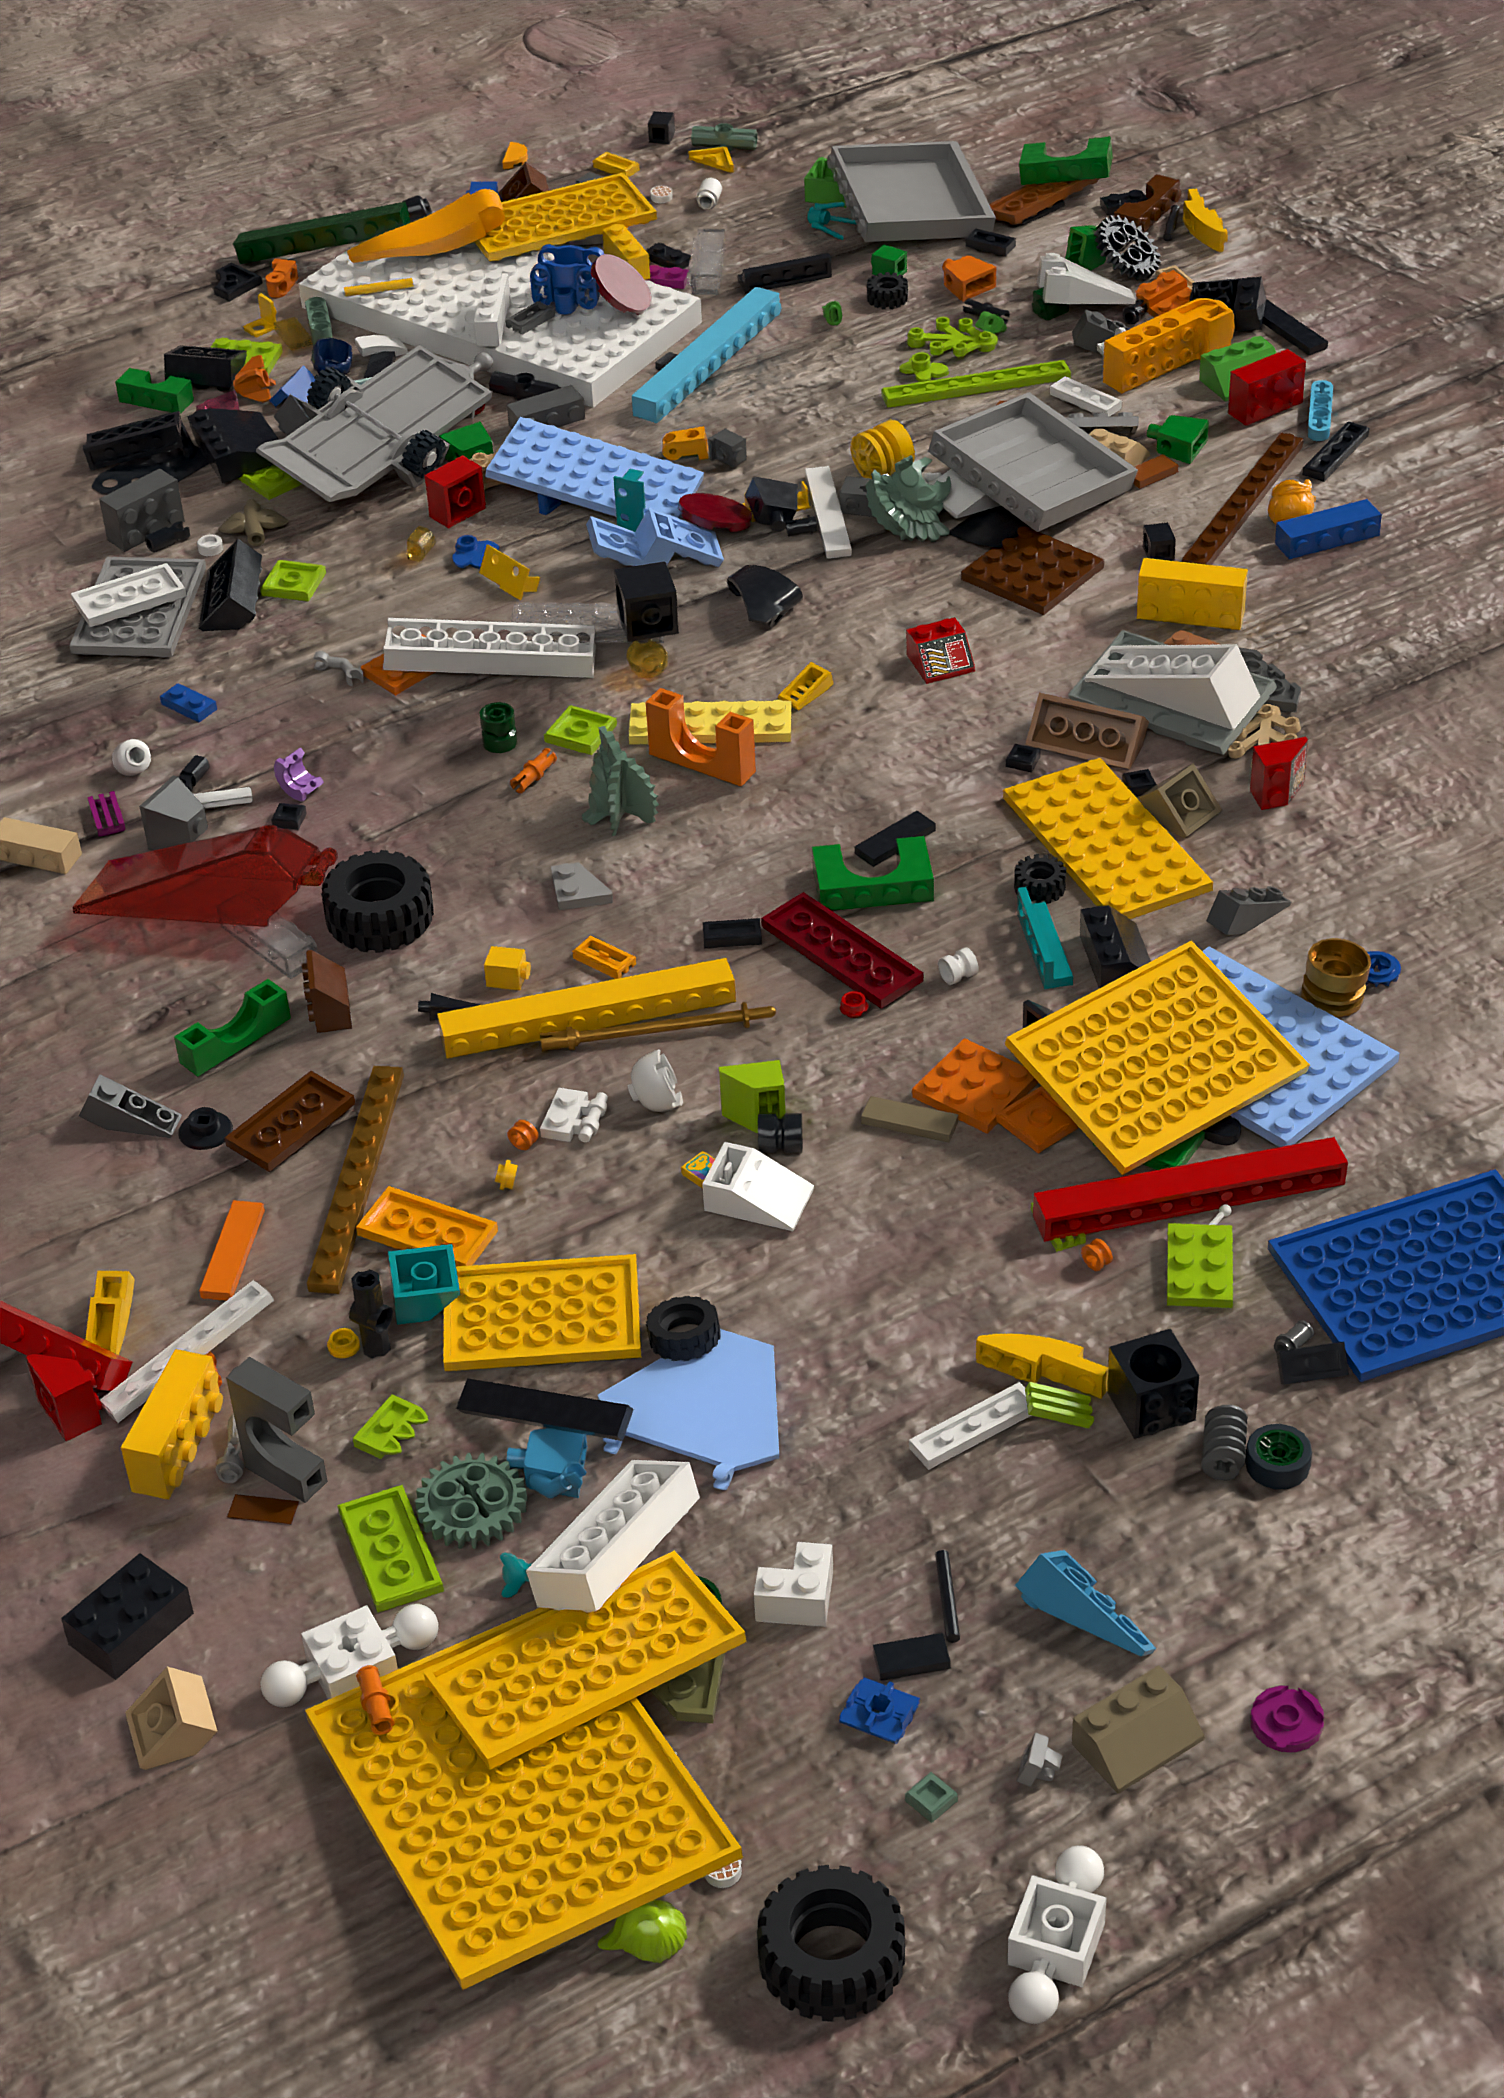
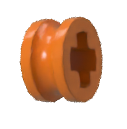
M521 1119L507 1133L510 1142L516 1148L525 1151L539 1138L537 1129L530 1122Z
M1096 1238L1081 1249L1084 1262L1094 1271H1100L1104 1265H1109L1113 1261L1110 1248L1101 1239Z

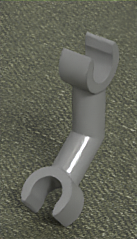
M324 651L315 652L313 659L322 660L323 662H316L314 669L324 671L327 667L341 668L346 674L348 685L352 686L353 678L359 679L362 683L364 682L363 671L359 668H354L346 658L329 657Z

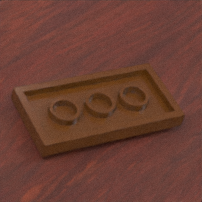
M309 1071L224 1137L226 1147L270 1172L354 1106V1095L313 1071Z

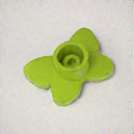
M925 352L915 353L909 359V362L899 367L901 373L915 374L918 382L930 381L931 377L941 378L949 374V369L946 365L936 362L931 363L930 355Z

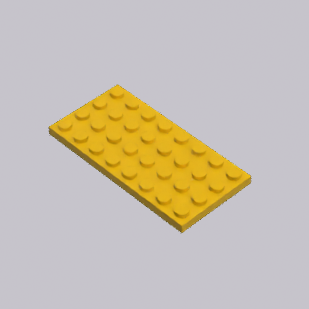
M619 173L501 202L505 215L502 225L487 232V236L475 241V243L489 261H500L505 257L520 256L525 252L533 250L539 251L542 246L547 244L563 245L569 241L584 240L589 236L597 234L603 235L602 229L609 228L614 224H624L626 228L637 224H647L649 221L657 220V211L624 173Z
M1101 758L1003 789V799L1046 849L1057 858V861L1064 863L1063 867H1066V872L1096 906L1109 905L1127 918L1133 919L1213 891V881L1157 819L1144 808L1137 797Z
M674 1550L634 1570L597 1611L584 1612L583 1610L552 1609L425 1670L423 1673L427 1685L491 1770L747 1641L745 1631Z

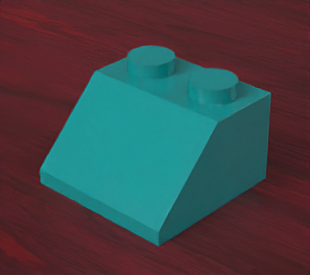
M452 1244L388 1251L390 1281L397 1325L430 1321L460 1295Z

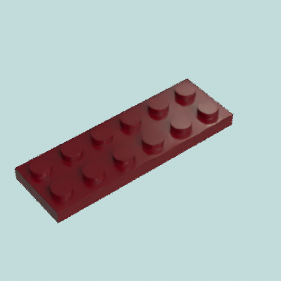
M804 892L761 918V927L854 991L864 994L867 1000L881 1009L924 981V972Z

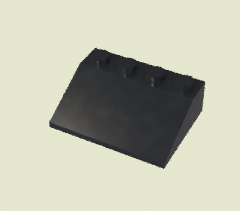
M208 408L198 410L194 414L187 416L195 442L222 484L240 478L243 474H250L274 465L256 453L257 447L263 443L279 440L261 412Z

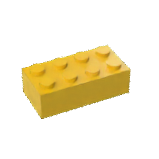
M1143 558L1138 576L1137 619L1241 630L1245 613L1248 569Z
M174 1350L121 1446L131 1492L169 1500L175 1487L178 1488L181 1485L188 1463L194 1460L199 1442L202 1437L207 1436L210 1422L214 1414L221 1410L223 1404V1395L220 1393L218 1386V1372L215 1371L212 1356Z

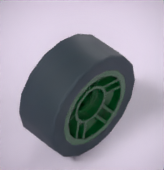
M1268 1424L1258 1428L1250 1435L1246 1446L1245 1463L1247 1472L1254 1481L1272 1489H1290L1300 1485L1308 1477L1311 1468L1312 1448L1310 1441L1303 1432L1295 1427L1284 1424Z

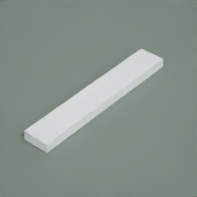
M830 467L806 468L805 477L826 558L852 556L851 545Z
M251 1281L100 1399L103 1410L117 1423L122 1421L147 1401L175 1349L202 1355L207 1354L272 1303L274 1299L271 1294L256 1281Z

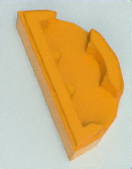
M510 142L502 162L503 169H513L515 164L521 163L523 165L528 160L527 148L523 144Z

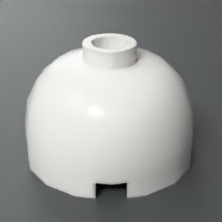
M659 1049L646 1054L636 1062L631 1072L632 1084L628 1085L633 1101L639 1100L645 1108L653 1112L669 1111L683 1104L681 1091L676 1094L674 1091L675 1084L678 1082L666 1056L664 1054L660 1055L661 1050Z

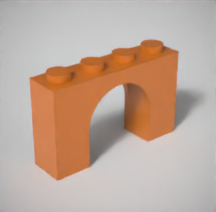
M659 688L645 702L649 755L741 787L756 772L753 719L729 712L715 726L716 748H710L695 739L688 730L685 722L683 695Z

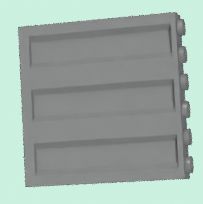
M1030 392L935 430L928 449L930 454L1037 532L1131 490L1138 471L1137 468Z

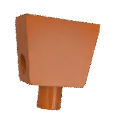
M965 256L955 261L946 259L942 265L945 287L962 302L967 298H973L996 287V266L973 256Z

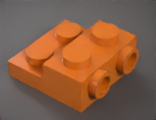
M1174 270L1160 273L1157 279L1149 283H1142L1135 290L1137 300H1144L1140 306L1147 303V313L1154 318L1190 302L1191 289L1187 286V280Z

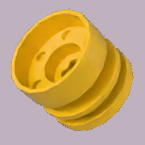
M887 420L873 427V429H868L853 436L851 440L850 451L852 460L863 478L872 479L871 473L874 470L881 475L888 474L891 476L892 473H895V463L910 455L913 457V462L915 460L912 439L904 426L897 420Z

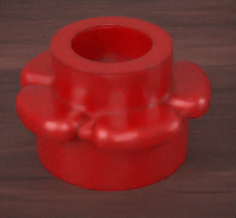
M850 991L842 996L841 1006L839 1007L842 1014L850 1018H858L863 1012H867L869 1005L864 994L858 991Z

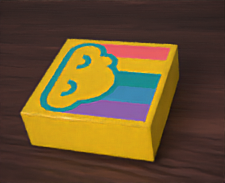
M702 1151L681 1166V1175L703 1189L702 1184L715 1158Z

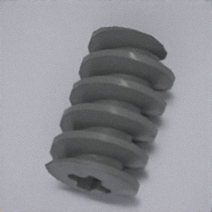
M1234 1405L1216 1406L1209 1410L1205 1416L1201 1467L1204 1473L1211 1478L1224 1481L1233 1480L1239 1475V1469L1245 1465L1248 1415L1240 1407Z

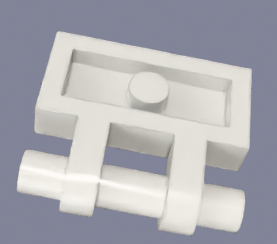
M558 1088L541 1125V1137L570 1142L573 1135L578 1134V1138L582 1142H589L591 1137L597 1133L599 1118L603 1117L607 1110L606 1102L608 1096L603 1092H599L594 1099L588 1101V1092Z

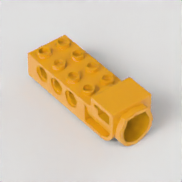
M1199 298L1105 340L1103 383L1122 394L1193 360L1200 359L1202 354L1211 352L1214 349L1230 346L1235 329L1233 310L1228 308L1222 301Z

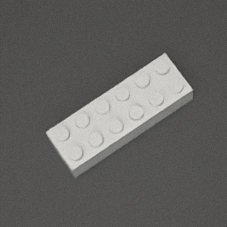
M631 1460L526 1570L537 1607L553 1608L554 1610H583L584 1612H594L600 1609L605 1601L637 1569L638 1565L655 1549L656 1545L700 1498L690 1462Z

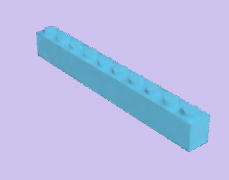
M759 287L753 288L632 395L633 416L654 423H658L780 314L781 303L779 293Z

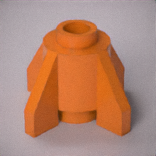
M262 355L251 357L235 375L233 386L238 394L240 393L241 396L265 403L271 399L270 391L267 387L276 385V382L269 378L267 371L262 368L264 367Z

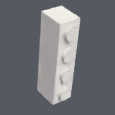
M485 273L474 319L477 347H500L510 302L508 273Z

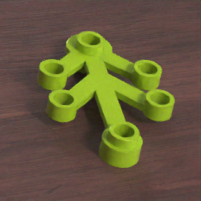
M938 317L936 319V329L946 334L924 333L923 329L919 327L911 328L907 334V345L912 348H921L925 346L926 341H932L930 343V354L941 355L944 351L952 348L953 355L958 357L965 356L968 352L976 349L982 352H990L995 349L998 343L997 336L992 332H981L973 327V321L970 318L959 320V330L967 332L971 336L964 335L950 326V320L947 317Z

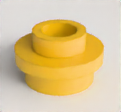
M507 1159L505 1165L499 1164L495 1182L501 1183L499 1190L504 1191L505 1188L513 1189L518 1165L511 1164V1160Z
M337 1329L331 1333L327 1342L328 1352L336 1358H349L360 1349L359 1337L351 1329Z

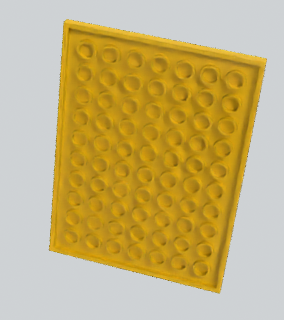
M537 1608L381 1676L382 1687L389 1694L390 1702L388 1707L395 1723L392 1726L393 1729L386 1734L378 1735L372 1732L368 1713L362 1709L360 1702L362 1695L360 1686L305 1710L310 1726L462 1990L743 1858L742 1847L637 1697L491 1770L487 1767L427 1685L423 1671L553 1608Z

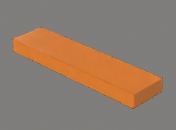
M233 1200L199 1290L202 1299L227 1301L235 1294L265 1211L263 1203Z

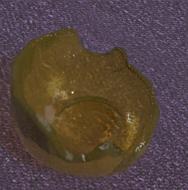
M651 639L643 644L634 641L627 649V662L632 672L640 678H652L661 675L668 666L667 651L663 645Z

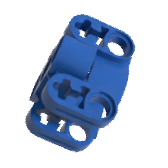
M547 244L542 246L538 254V263L533 266L530 272L531 295L534 303L539 301L550 305L551 302H554L555 311L563 315L573 313L578 305L584 309H593L599 301L600 293L598 290L600 287L595 278L591 277V266L593 263L588 259V256L596 255L599 257L605 253L598 247L584 249L574 245L555 247L554 245ZM550 252L554 255L555 259L553 261L546 260L543 253ZM536 270H539V277L535 273ZM542 286H544L543 290L544 295L547 296L546 298H543L542 294H540ZM587 289H589V297L592 298V300H588V298L585 296Z

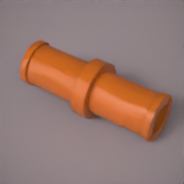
M544 748L536 758L527 761L523 766V770L510 780L513 790L520 785L516 792L523 793L534 781H539L543 777L544 771L557 761L556 754L552 752L547 757L551 749Z
M373 1665L364 1666L356 1674V1679L362 1692L360 1702L362 1709L368 1713L372 1732L383 1735L393 1729L392 1726L395 1725L388 1707L390 1702L389 1694L382 1687L378 1668Z

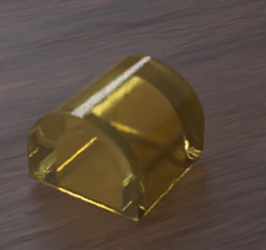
M418 526L407 539L408 560L420 562L434 547L436 539L429 529Z

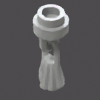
M233 1413L228 1419L227 1448L225 1449L224 1456L218 1459L216 1465L218 1478L225 1483L236 1482L242 1476L244 1463L239 1457L241 1446Z

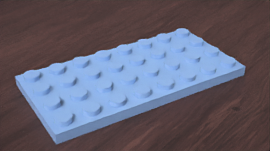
M520 417L486 468L485 477L616 517L613 477H623L631 468L644 472L638 480L644 482L646 505L644 516L650 508L681 519L682 512L677 509L679 499L686 494L696 493L703 481L704 472L695 470L692 467L672 463L669 460L655 458L646 453H639L622 446L612 445L599 439H592L576 432L559 429L553 425L536 422L530 418ZM619 489L621 495H627V492L624 489ZM621 514L622 519L629 520L626 514Z

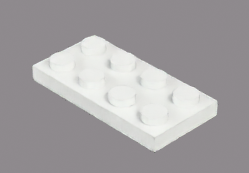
M167 563L71 593L73 603L89 627L100 626L105 622L125 618L130 614L150 610L155 606L175 602L187 596L185 587Z

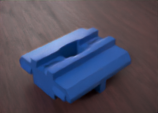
M864 1677L856 1684L847 1699L846 1707H844L839 1716V1722L898 1744L900 1738H903L906 1727L913 1720V1715L918 1708L920 1698L894 1689L893 1682L889 1681L886 1686ZM876 1709V1710H879L880 1712H879V1714H878V1713H876V1712H873L872 1710Z

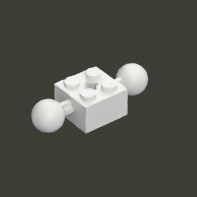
M410 1604L397 1613L393 1626L381 1631L366 1605L305 1631L301 1635L308 1663L301 1666L291 1661H278L271 1664L264 1671L261 1678L262 1694L274 1706L289 1707L299 1702L306 1692L307 1685L315 1681L320 1683L327 1698L331 1699L358 1687L359 1682L356 1679V1674L364 1666H376L379 1670V1677L398 1669L396 1656L392 1648L402 1645L411 1650H419L429 1646L435 1640L439 1628L437 1617L425 1605Z
M1085 1846L1070 1847L1058 1857L1055 1866V1875L1058 1883L1032 1875L1009 1935L1008 1965L1030 1971L1021 1974L1013 1981L1008 1994V2001L1012 2012L1023 2022L1030 2024L1042 2023L1055 2013L1058 2007L1059 1994L1056 1985L1052 1981L1053 1979L1083 1987L1105 1925L1106 1897L1093 1894L1092 1892L1102 1883L1104 1865L1099 1855L1094 1850Z

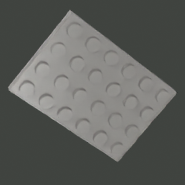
M106 557L95 585L167 563L185 587L187 596L175 602L155 606L150 610L130 614L125 618L105 622L100 626L89 627L82 616L69 645L71 654L173 657L206 570L205 559Z

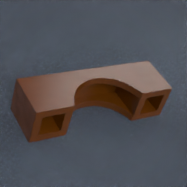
M1156 174L1146 183V197L1148 200L1137 203H1124L1114 212V218L1119 215L1121 219L1126 217L1129 223L1133 220L1136 227L1142 226L1141 231L1143 233L1146 232L1175 203L1179 202L1182 194L1180 180Z

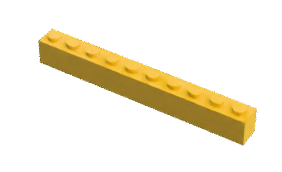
M727 958L716 959L438 1013L440 1036L446 1058L448 1059L540 1041V1033L563 1031L566 1030V1027L571 1026L572 1029L578 1031L593 1030L736 1002L735 979Z

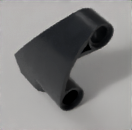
M746 565L727 578V585L730 591L736 596H742L748 619L751 622L774 627L782 620L787 611L803 599L802 591L798 585L783 574L764 566Z

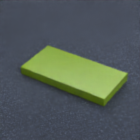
M403 1485L337 1505L339 1516L377 1613L444 1592L442 1580Z

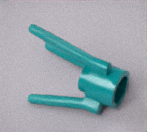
M844 202L815 203L814 206L810 207L807 217L811 228L819 229L840 240H843L844 236L823 225L828 224L830 220L855 225L856 222L850 218L832 216L827 211L828 208L843 207L845 205Z

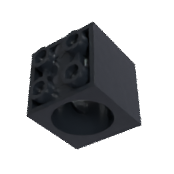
M666 562L614 569L617 613L627 642L679 634L677 592Z
M1171 1329L1109 1347L1107 1393L1134 1439L1146 1435H1154L1159 1431L1196 1421L1199 1374Z

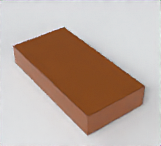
M1164 454L1134 467L1138 471L1133 485L1141 489L1178 473L1179 465Z

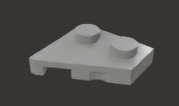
M579 862L551 866L559 910L613 903L612 891Z

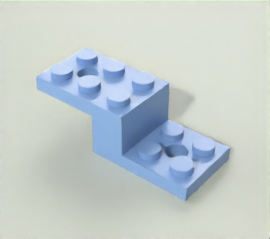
M650 508L635 532L590 516L586 523L593 552L602 558L608 557L617 560L625 566H639L664 561L668 565L675 552L681 557H690L704 565L720 567L724 560L714 531Z

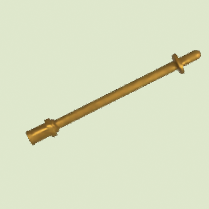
M742 1002L741 1010L585 1031L572 1029L571 1026L566 1027V1030L540 1033L542 1052L562 1048L575 1050V1047L585 1042L742 1021L745 1028H750L749 1020L774 1017L776 1009L773 1006L748 1009L747 1003Z

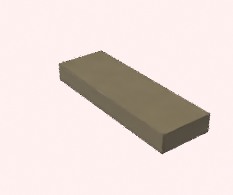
M870 1096L861 1115V1124L949 1143L958 1124V1114Z

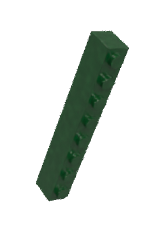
M400 202L243 232L235 239L233 246L239 263L244 264L366 241L409 224L411 220L406 202Z

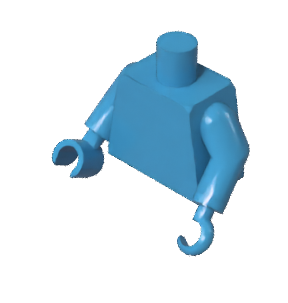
M551 1428L536 1429L530 1432L527 1449L508 1448L507 1461L510 1468L524 1469L526 1487L537 1491L548 1499L558 1495L579 1498L580 1488L583 1483L582 1477L587 1473L584 1469L588 1449L587 1438L585 1434Z

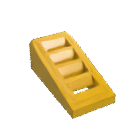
M810 662L777 696L778 700L791 701V706L799 711L834 684L830 671ZM791 696H795L799 699L796 701L795 699L791 698Z

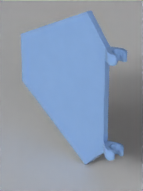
M720 1329V1340H718L717 1346L713 1347L712 1351L708 1354L705 1353L702 1357L693 1358L688 1361H671V1359L660 1358L598 1394V1400L626 1404L634 1409L625 1436L716 1465L713 1471V1477L716 1479L713 1487L724 1491L728 1488L734 1471L779 1459L774 1346ZM603 1438V1441L606 1442L604 1451L616 1454L621 1447L622 1441Z

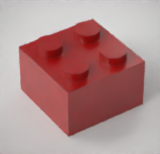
M462 455L424 475L429 517L449 529L486 509L482 466Z

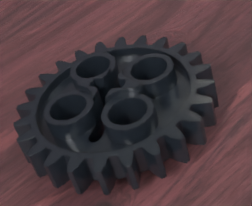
M1112 215L1109 218L1105 217L1096 227L1094 235L1097 237L1094 241L1099 243L1096 248L1103 251L1101 256L1108 258L1106 263H1112L1114 270L1120 269L1121 275L1127 273L1129 279L1133 276L1137 281L1140 278L1142 280L1150 278L1157 271L1158 265L1161 263L1158 259L1161 255L1156 252L1158 247L1152 245L1154 239H1148L1149 233H1143L1141 231L1142 226L1136 227L1133 220L1129 223L1126 217L1121 219L1119 215L1115 218ZM1132 242H1136L1135 244H1132L1124 253H1119L1124 251Z

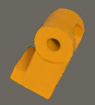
M705 427L672 431L665 434L662 439L663 456L668 460H677L682 456L698 454L699 460L708 459L709 451Z

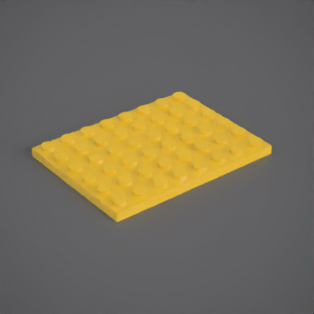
M1192 940L1008 1036L1005 1041V1046L1122 1175L1305 1074L1310 1066Z

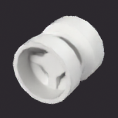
M967 947L956 951L954 956L947 955L938 960L939 972L943 980L949 985L960 982L964 976L968 978L976 975L979 970L975 955Z

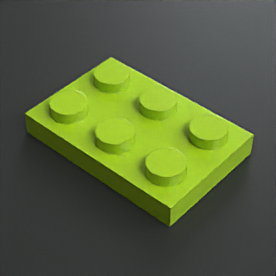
M216 338L210 347L246 350L245 364L251 357L262 355L264 367L262 368L267 371L268 375L283 353L282 344L269 341L253 342L247 339L230 340L228 338Z
M1168 1223L1167 1306L1233 1308V1231L1231 1225Z

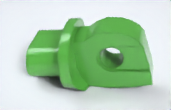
M831 301L822 307L823 317L826 318L829 325L835 326L841 323L842 308L839 302Z
M986 311L981 313L975 324V327L978 329L989 331L993 334L1005 332L1007 329V325L1001 317Z

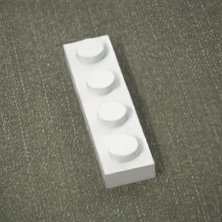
M1018 1382L909 1439V1449L929 1470L1032 1416L1028 1415L1025 1387Z

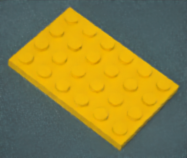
M636 1254L456 1267L460 1295L444 1308V1371L642 1357Z

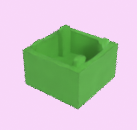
M824 157L818 158L804 178L805 202L819 204L845 203L843 194L839 192L838 183L834 181L833 173L828 168L827 159Z

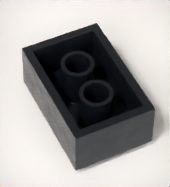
M139 1553L65 1614L61 1621L68 1645L116 1680L192 1616L194 1612L188 1587Z

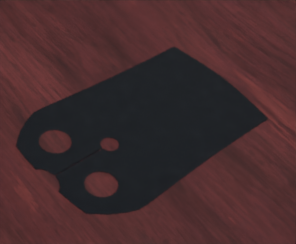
M195 446L196 455H191L189 458L185 457L181 449L178 448L120 463L100 473L94 480L92 488L101 494H109L132 483V479H140L158 469L168 473L179 482L210 463L197 446ZM108 479L118 481V484L113 487H105L102 483Z
M998 506L972 514L949 530V535L971 543L1001 548L1004 539L1019 536L1017 534L1018 528L1030 526L1003 506Z

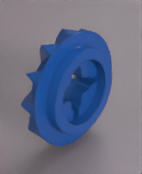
M1380 951L1367 952L1370 956L1371 966L1365 985L1372 983L1375 987L1379 984L1389 986L1390 982L1398 980L1401 973V965L1394 956ZM1375 966H1378L1380 972H1374Z

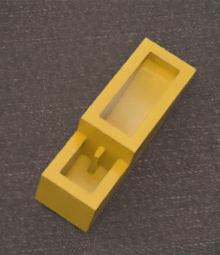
M97 1270L94 1297H90L85 1340L118 1355L126 1333L135 1282L134 1277L129 1271Z

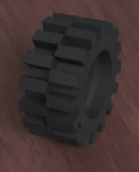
M885 272V275L878 273V276L873 275L868 279L867 302L871 306L893 309V306L899 308L908 301V281L906 277L903 278V275L897 276V273L889 275V272Z
M1034 854L1033 859L1030 856H1026L1025 861L1021 859L1018 861V865L1015 866L1014 871L1016 895L1018 894V888L1026 887L1031 902L1036 900V903L1045 901L1046 904H1049L1051 899L1054 901L1059 900V896H1063L1066 889V867H1063L1064 863L1062 861L1057 862V858L1054 856L1049 859V855L1044 854L1043 858H1039V854Z

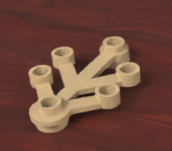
M1271 704L1263 705L1256 712L1254 719L1249 722L1245 729L1243 728L1241 734L1229 746V757L1234 759L1240 758L1257 743L1258 745L1270 743V740L1279 742L1298 738L1295 733L1301 729L1299 719L1297 717L1285 718L1281 716L1279 707ZM1260 727L1257 732L1245 739L1247 734ZM1272 727H1281L1285 730V733L1287 734L1284 735L1272 729Z

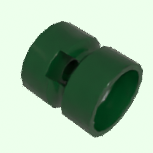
M502 702L485 705L479 712L483 747L487 751L497 754L511 751L517 745L513 707Z

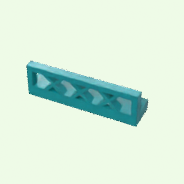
M1018 888L1017 916L1044 989L1073 985V974L1046 902L1032 904L1027 888Z

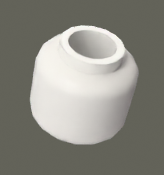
M130 739L120 743L115 748L112 754V762L119 773L125 776H134L148 768L151 762V753L144 742Z

